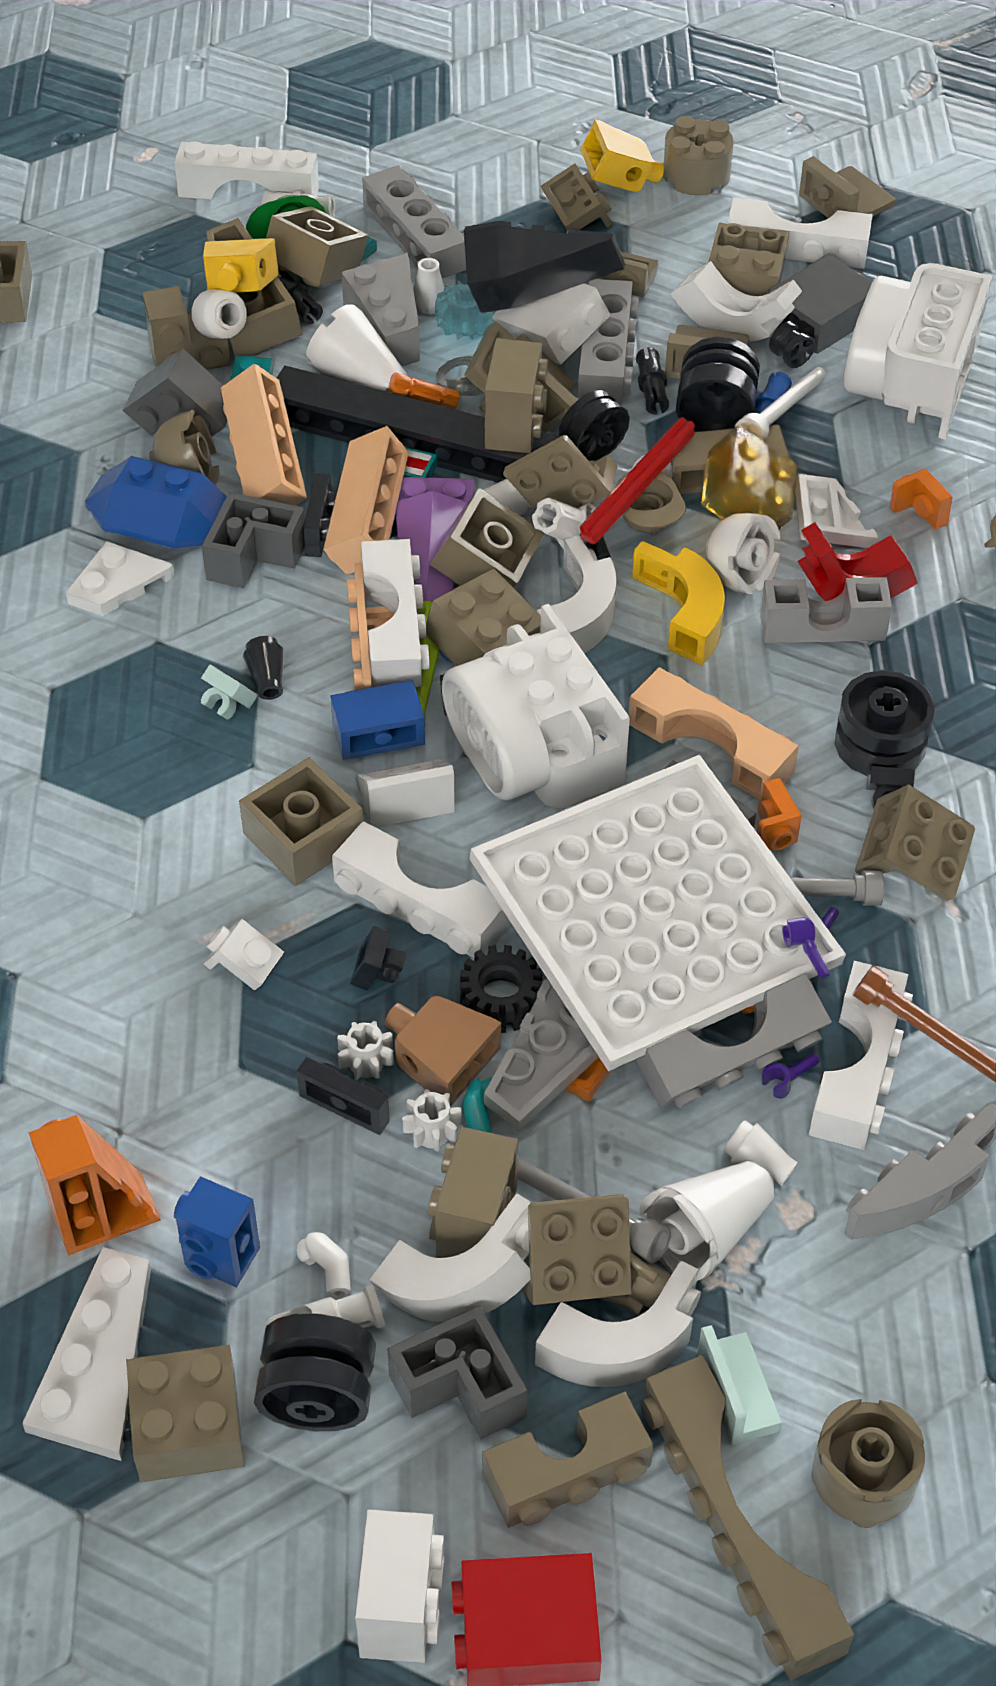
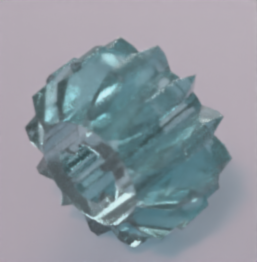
M458 281L455 287L445 285L444 292L437 294L435 320L437 321V326L443 328L444 335L455 334L457 340L463 336H468L473 340L475 334L483 336L487 327L494 323L492 316L495 314V311L480 313L468 284H462Z

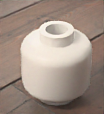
M208 289L200 293L194 300L191 309L195 328L202 335L209 338H231L239 334L244 328L247 319L246 307L239 295L222 289Z

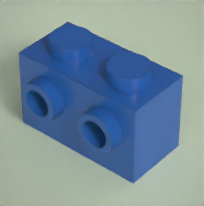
M413 680L330 695L332 724L342 760L425 745V719Z
M200 1176L190 1192L185 1191L180 1196L174 1209V1218L176 1219L184 1264L193 1274L202 1279L211 1280L216 1278L237 1288L260 1249L254 1201L251 1197Z

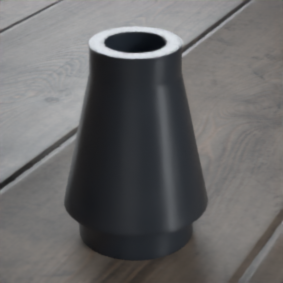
M272 636L255 637L247 642L243 659L258 689L259 697L265 700L276 699L283 694V647Z

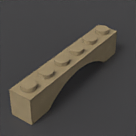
M700 1355L647 1377L645 1396L641 1400V1409L649 1427L652 1430L659 1428L666 1442L664 1453L670 1468L676 1475L683 1474L690 1488L687 1495L695 1516L699 1521L706 1519L715 1536L712 1537V1545L720 1564L725 1569L731 1567L739 1582L737 1594L742 1607L749 1617L757 1616L765 1632L762 1635V1641L769 1659L776 1667L782 1665L791 1681L847 1655L855 1634L828 1585L802 1573L778 1556L754 1532L737 1506L726 1479L721 1455V1423L726 1397L703 1355Z

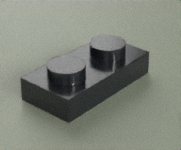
M315 473L303 527L306 556H322L331 520L329 517L333 512L337 491L331 489V474Z
M308 1057L305 1058L297 1069L300 1097L378 1135H381L390 1122L388 1096L377 1086L368 1082L360 1083L344 1075L336 1066L329 1063L321 1064Z

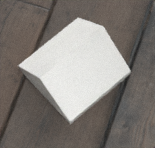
M435 759L356 775L369 824L374 827L455 812L453 765L443 760Z

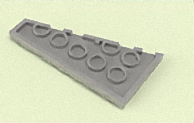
M547 977L537 993V999L530 1013H526L512 1047L506 1051L484 1093V1105L517 1131L522 1130L599 1057Z

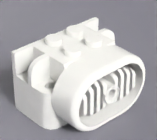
M928 263L917 267L911 282L886 276L876 277L870 286L851 338L843 378L845 390L849 393L884 400V404L909 410L907 423L915 424L919 413L940 417L942 421L938 438L946 440L978 347L992 276Z
M549 603L541 606L539 633L528 636L521 625L511 626L507 630V645L493 649L481 658L451 668L444 674L442 696L453 733L487 788L497 798L505 801L512 800L535 791L545 805L553 808H564L625 785L630 717ZM599 735L604 736L606 740L603 741Z

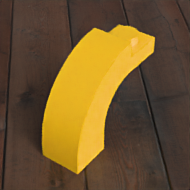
M641 541L634 549L632 578L671 596L681 605L682 608L670 621L668 650L703 666L716 649L721 636L725 602L722 582L714 568L694 551L684 547L675 556L661 548Z

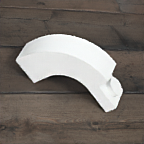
M710 261L688 274L670 295L682 310L701 327L749 335V342L765 339L775 331L795 308L792 303L802 290L792 280L767 295L750 296L733 288Z
M577 535L564 539L563 567L578 592L570 599L552 605L551 608L585 654L605 637L612 625L615 612L617 579L611 558L597 560L593 549H587L583 540ZM541 609L536 610L541 615Z
M516 1193L487 1234L474 1247L453 1257H429L399 1240L369 1280L389 1302L408 1314L423 1320L445 1322L478 1306H481L484 1314L490 1312L516 1295L530 1280V1268L524 1262V1259L529 1254L528 1205L532 1202Z
M680 1260L655 1303L645 1313L627 1321L606 1322L597 1320L561 1302L536 1341L535 1365L564 1380L593 1387L623 1386L655 1375L671 1364L690 1341L693 1318L690 1316L696 1308L701 1295V1291L696 1289L698 1269Z

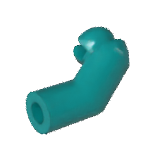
M477 1078L469 1083L462 1102L467 1128L492 1133L487 1106L484 1105V1093L492 1078L482 1081Z

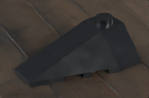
M505 221L466 226L464 229L467 284L480 313L516 308L623 270L626 265L614 234L569 229L566 233L545 231V226L532 225L531 229L511 227V222Z

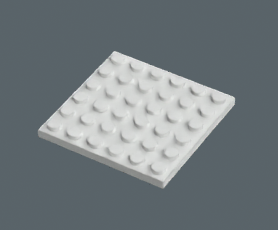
M700 755L471 848L469 859L608 1071L645 1055L647 1048L686 1029L693 1033L763 1001L767 990L804 973H806L809 979L817 976L818 974L809 957L805 954L802 945L786 946L782 935V928L787 925L788 919L805 917L812 920L815 927L814 942L829 970L841 965L846 956V953Z

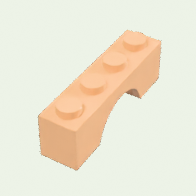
M660 667L630 696L628 714L630 726L661 744L679 737H699L716 743L725 750L732 761L731 784L760 801L764 782L780 777L783 784H785L795 773L799 745L792 742L786 736L778 734L756 722L749 715L738 712L722 703L715 696L706 694L687 683L681 677L674 676Z

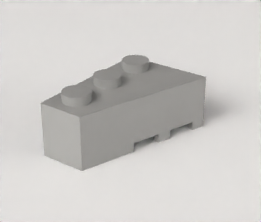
M408 252L341 272L343 306L355 305L363 312L401 366L420 361L419 323Z

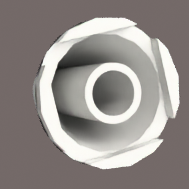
M345 305L331 314L335 320L328 327L322 323L311 338L306 351V357L311 361L308 363L316 370L332 378L390 392L388 385L392 374L397 372L407 375V373L360 309L355 305Z
M746 1161L657 1188L646 1195L640 1206V1216L646 1213L647 1219L652 1218L671 1230L668 1247L659 1261L671 1273L674 1272L680 1260L697 1268V1281L710 1275L774 1199L773 1179L766 1169L753 1162Z

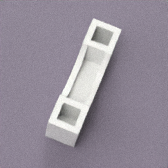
M193 141L181 142L174 162L178 197L212 200L216 190L221 185L233 180L252 181L262 185L270 192L294 193L295 190H303L305 194L317 195L319 190L317 153L276 150L267 147H240L232 144H203Z
M733 198L727 224L736 223L747 227L771 228L777 231L789 232L785 255L786 260L814 263L830 254L848 267L864 269L873 214L837 210L830 218L821 222L809 224L795 223L775 214L766 201Z
M410 539L362 541L361 556L365 599L380 603L394 613L389 621L368 631L372 687H378L390 683L413 680L415 687H422L421 670L429 669L428 644L420 645L419 640L426 639L425 614H417L416 610L423 609L422 584L414 585V580H420L419 555H411Z
M364 821L332 855L334 883L338 884L343 891L352 895L357 894L373 903L381 912L393 914L410 923L418 932L430 934L442 940L459 954H467L474 958V953L481 949L486 955L488 953V946L494 945L510 926V920L489 888L474 879L462 885L446 889L428 888L410 880L400 869L399 840Z
M854 961L839 1023L858 1037L866 1055L851 1067L824 1072L813 1111L809 1136L865 1150L869 1132L879 1134L885 1107L876 1105L878 1094L888 1096L895 1068L887 1067L886 1062L888 1056L898 1057L904 1031L895 1029L897 1019H904L882 1004L879 1007L872 1003L867 1006L852 996L855 988L872 966ZM878 967L889 975L887 980L894 984L892 989L909 1001H912L913 994L904 992L908 974Z

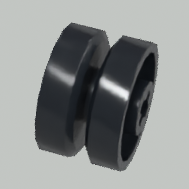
M879 670L864 673L851 680L842 693L834 745L839 757L852 770L867 776L871 766L916 769L925 757L928 736L934 717L935 704L930 692L918 680L901 672Z
M318 1313L292 1314L277 1318L268 1324L263 1335L260 1361L264 1367L259 1370L254 1396V1404L259 1413L273 1422L308 1431H339L355 1427L363 1422L369 1411L371 1385L367 1378L371 1376L374 1368L376 1342L372 1334L357 1323L340 1317Z

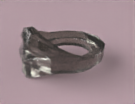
M473 356L457 357L449 360L438 369L435 375L437 385L442 386V388L446 387L456 390L460 393V396L485 394L467 377L455 380L444 378L451 369L461 365L468 366Z

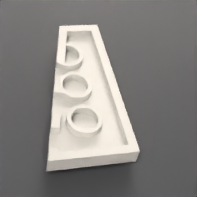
M106 1247L102 1248L22 1423L25 1433L119 1461L122 1460L124 1448L123 1435L130 1409L126 1359L138 1357L137 1345L140 1328L143 1325L151 1273L148 1259Z

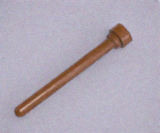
M875 965L870 967L855 988L852 996L867 1006L870 1003L877 1007L882 1004L996 1083V1060L893 990L894 984L887 980L889 975Z

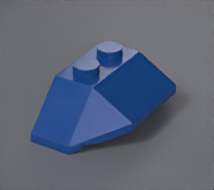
M130 456L100 476L85 499V506L104 531L176 549L203 545L227 496L203 473Z

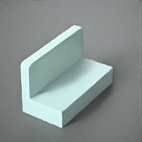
M712 1325L701 1328L697 1355H703L726 1397L722 1422L731 1445L780 1432L782 1422L747 1332L717 1340Z

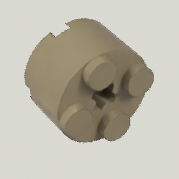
M690 116L677 118L675 125L668 130L665 136L663 178L667 182L669 179L674 183L675 190L689 195L711 194L712 188L721 185V189L724 188L730 181L734 145L733 136L729 131V124L723 120L709 121L694 119Z
M857 1399L838 1406L830 1413L823 1424L813 1460L812 1481L822 1500L835 1513L863 1528L873 1527L878 1523L889 1521L900 1515L911 1503L924 1469L925 1451L922 1431L905 1410L891 1402L879 1400L878 1404L862 1402V1399Z

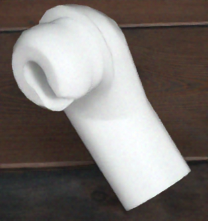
M309 1233L306 1238L300 1240L296 1247L297 1256L300 1261H305L307 1265L317 1262L325 1269L327 1297L331 1296L334 1300L350 1296L349 1260L346 1252L323 1233Z

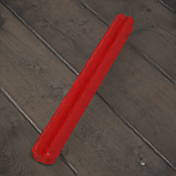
M679 418L579 527L581 531L579 536L583 541L587 540L591 544L597 543L695 435L693 430L695 425L692 421Z

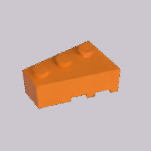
M78 1115L49 1121L41 1128L28 1132L48 1204L68 1256L161 1220L142 1173Z

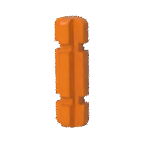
M397 372L392 374L388 389L392 393L451 409L457 408L460 399V393L456 390L446 387L442 388L440 385L411 378Z

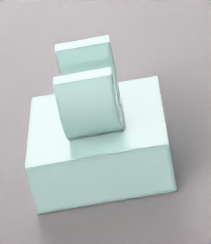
M212 665L208 666L201 679L214 686L203 694L201 703L212 710L215 703L219 699H223L222 706L217 714L227 720L236 711V701L250 709L258 696Z

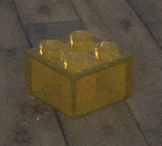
M737 425L708 451L701 505L722 519L738 513L767 515L775 521L778 530H780L793 519L798 465L787 455L779 453L765 444L758 436L750 434Z

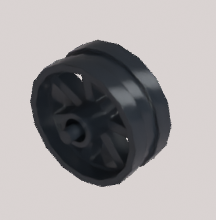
M604 390L592 391L582 396L569 408L559 426L558 436H568L588 461L595 462L609 455L621 443L629 428L630 416L628 411L621 404L617 403L615 398Z

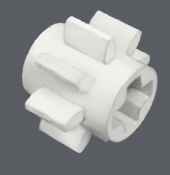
M377 1021L359 1024L353 1022L347 1036L338 1035L337 1037L338 1050L340 1051L338 1053L339 1067H350L356 1080L360 1077L369 1078L373 1076L378 1079L380 1078L379 1072L382 1070L383 1065L392 1066L394 1063L393 1050H391L393 1047L392 1033L386 1032L382 1034L381 1030L377 1027Z
M426 1089L424 1094L419 1096L416 1101L411 1099L406 1101L408 1115L402 1118L403 1133L414 1132L415 1148L422 1145L439 1151L440 1146L444 1145L448 1139L456 1142L458 1137L456 1125L462 1123L461 1108H450L449 1093L441 1095Z

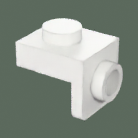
M241 919L229 930L222 926L214 934L206 946L212 952L203 964L211 970L220 963L249 987L256 990L263 984L284 951L245 920Z

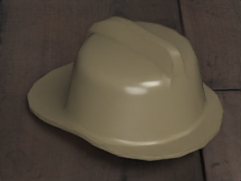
M660 472L622 516L626 523L636 531L649 532L655 535L658 533V530L680 520L686 512V506L673 480L668 475ZM625 474L622 478L618 480L616 486L623 480V478L627 474Z

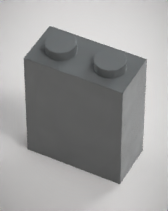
M827 254L768 290L769 294L792 280L796 282L802 292L792 303L795 308L780 325L788 321H793L799 325L802 333H807L815 339L816 347L814 353L818 354L854 331L872 282L832 255Z

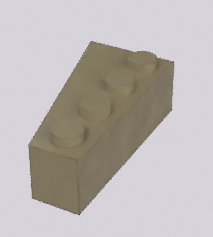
M239 218L206 231L208 241L252 239ZM260 261L259 268H263L261 261ZM278 276L259 291L235 292L243 300L247 311L244 328L239 334L230 338L235 358L236 355L254 356L303 335L296 304Z

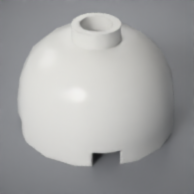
M738 513L719 522L707 541L706 555L707 562L714 568L724 587L740 593L754 594L752 591L755 588L759 591L763 590L765 580H772L780 559V553L774 552V539L780 540V532L775 521L767 515Z

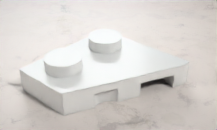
M798 474L794 487L801 540H805L801 530L816 522L831 544L869 548L876 544L878 539L876 531L864 528L858 520L861 511L853 501L846 497L845 490L836 479Z
M106 541L67 590V602L75 607L104 616L119 608L123 602L134 600L145 594L144 586L159 578H162L165 582L171 580L175 575L173 564Z

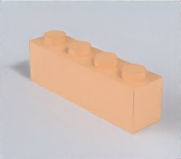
M253 364L221 387L224 402L223 411L228 420L230 429L229 439L234 447L237 461L236 470L241 479L243 495L297 506L306 500L307 496L280 381L261 367Z
M388 426L349 442L323 549L329 559L335 562L346 575L354 572L355 563H362V541L390 539L409 452Z

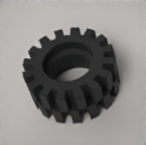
M496 945L488 946V955H485L480 949L474 953V961L468 958L464 963V970L461 969L460 1003H462V1006L501 1022V1033H506V1025L510 1024L514 1031L520 1030L522 1020L526 1013H530L537 999V993L543 983L541 968H537V962L533 956L526 960V951L520 948L516 955L512 954V946L504 945L503 952H497ZM503 980L515 984L519 990L508 997H495L486 993L484 986L493 981Z

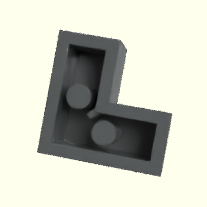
M183 348L136 382L122 410L150 435L156 432L167 419L190 410L195 411L193 417L200 415L204 419L211 436L224 429L228 422L223 411L224 402L221 393L223 384Z
M229 492L202 545L206 580L244 588L257 561L295 569L305 547L303 529L305 523L304 507Z
M481 1306L475 1307L387 1348L389 1377L411 1418L456 1397L461 1402L480 1439L527 1418L528 1390Z

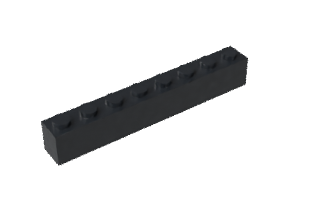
M284 365L276 377L280 381L290 428L349 443L354 439L388 426L404 447L436 454L437 467L497 483L507 479L503 474L506 466L530 454L485 449V417L286 365ZM541 432V438L533 439L531 453L556 440L559 436Z

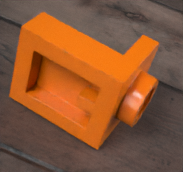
M924 468L913 474L905 475L893 483L889 508L894 513L913 506L916 513L936 530L948 524L953 496Z
M780 777L764 782L762 798L758 802V813L761 821L758 822L757 834L770 851L782 850L798 842L802 815Z

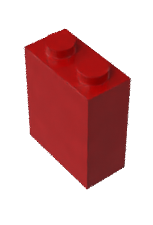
M592 1553L461 1561L462 1580L451 1581L453 1615H464L465 1634L454 1635L456 1670H467V1686H520L600 1681L602 1659Z

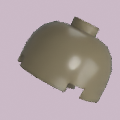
M194 410L183 412L167 419L156 431L153 440V450L149 453L150 460L203 473L210 481L216 484L219 480V465L212 467L210 455L217 452L204 419L200 415L193 417Z

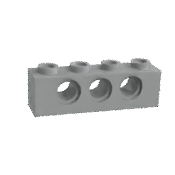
M397 165L362 178L364 207L403 252H408V257L417 267L418 262L424 258L436 259L439 262L442 279L466 270L464 233H460L452 224L449 216L445 213L443 214L434 204L432 198L418 187L412 176H408Z
M605 279L589 281L590 286L597 288L611 316L582 343L578 400L592 391L604 390L614 397L617 403L622 405L623 391H631L632 368H626V366L633 367L634 344H628V342H635L637 320H630V318L637 319L639 297L632 296L633 281Z

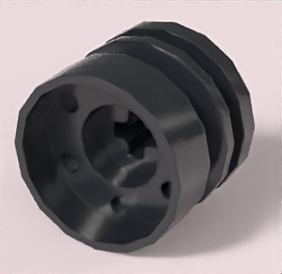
M716 336L706 338L692 345L684 355L676 400V414L678 418L692 421L695 425L694 432L735 429V425L745 415L755 412L760 363L756 354L746 344L728 337Z

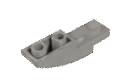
M988 1103L976 1116L972 1112L968 1113L957 1125L954 1131L955 1136L946 1145L942 1141L938 1142L925 1158L913 1149L900 1162L897 1159L890 1161L880 1173L878 1183L869 1192L866 1189L860 1190L848 1204L846 1211L849 1213L845 1234L853 1240L897 1231L933 1216L967 1194L982 1180L990 1156L985 1150L996 1140V1107Z

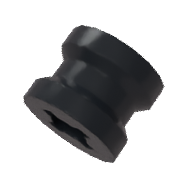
M793 321L780 325L769 341L770 351L777 356H783L784 363L790 368H798L804 365L813 355L816 347L815 339L807 333H802L801 327Z

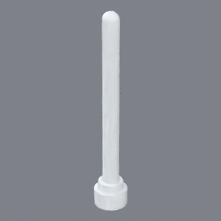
M821 367L814 368L760 414L749 413L745 415L735 425L734 432L738 442L749 448L756 447L763 442L769 434V425L822 382L826 376L825 370Z

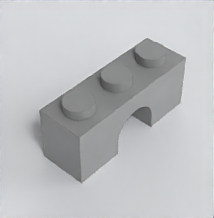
M887 577L846 578L842 593L829 601H815L808 598L805 579L765 580L760 611L764 643L886 641L892 610Z

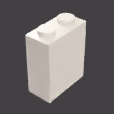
M583 283L516 308L499 310L492 318L513 337L517 338L523 334L531 342L542 343V352L551 361L561 365L611 315L597 288Z

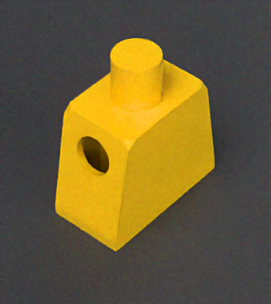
M596 119L580 147L592 180L638 192L646 180L657 184L664 173V164L652 159L644 141Z
M274 238L205 242L203 258L207 290L222 289L232 292L259 291L279 275ZM260 261L262 262L263 268H259Z

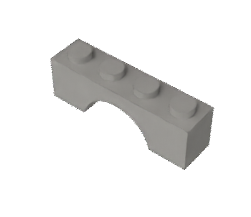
M806 973L767 990L763 1001L754 1004V1027L749 1040L745 1043L730 1047L715 1046L700 1040L686 1029L647 1048L645 1055L636 1058L635 1060L660 1109L674 1102L678 1109L683 1108L702 1098L701 1090L714 1083L718 1090L723 1089L742 1079L741 1071L754 1064L758 1071L765 1069L766 1066L782 1060L783 1056L780 1052L792 1046H795L797 1052H801L820 1042L822 1037L819 1033L831 1024L832 1021Z

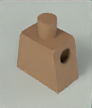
M440 996L431 997L417 1013L397 1003L387 1014L384 1023L386 1028L398 1034L395 1039V1056L398 1066L425 1090L428 1089L430 1092L441 1095L449 1093L450 1107L469 1086V1083L478 1076L501 1049V1022Z

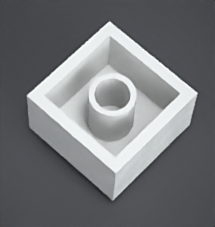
M367 1510L355 1616L360 1658L425 1663L427 1643L437 1644L440 1610L438 1609L439 1590H442L445 1557L443 1556L444 1535H434V1514Z

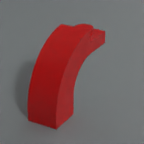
M816 522L801 530L807 546L802 548L805 557L797 562L818 595L825 601L832 600L842 593L846 578L887 577L890 598L918 584L910 561L892 535L863 551L841 555L834 552Z

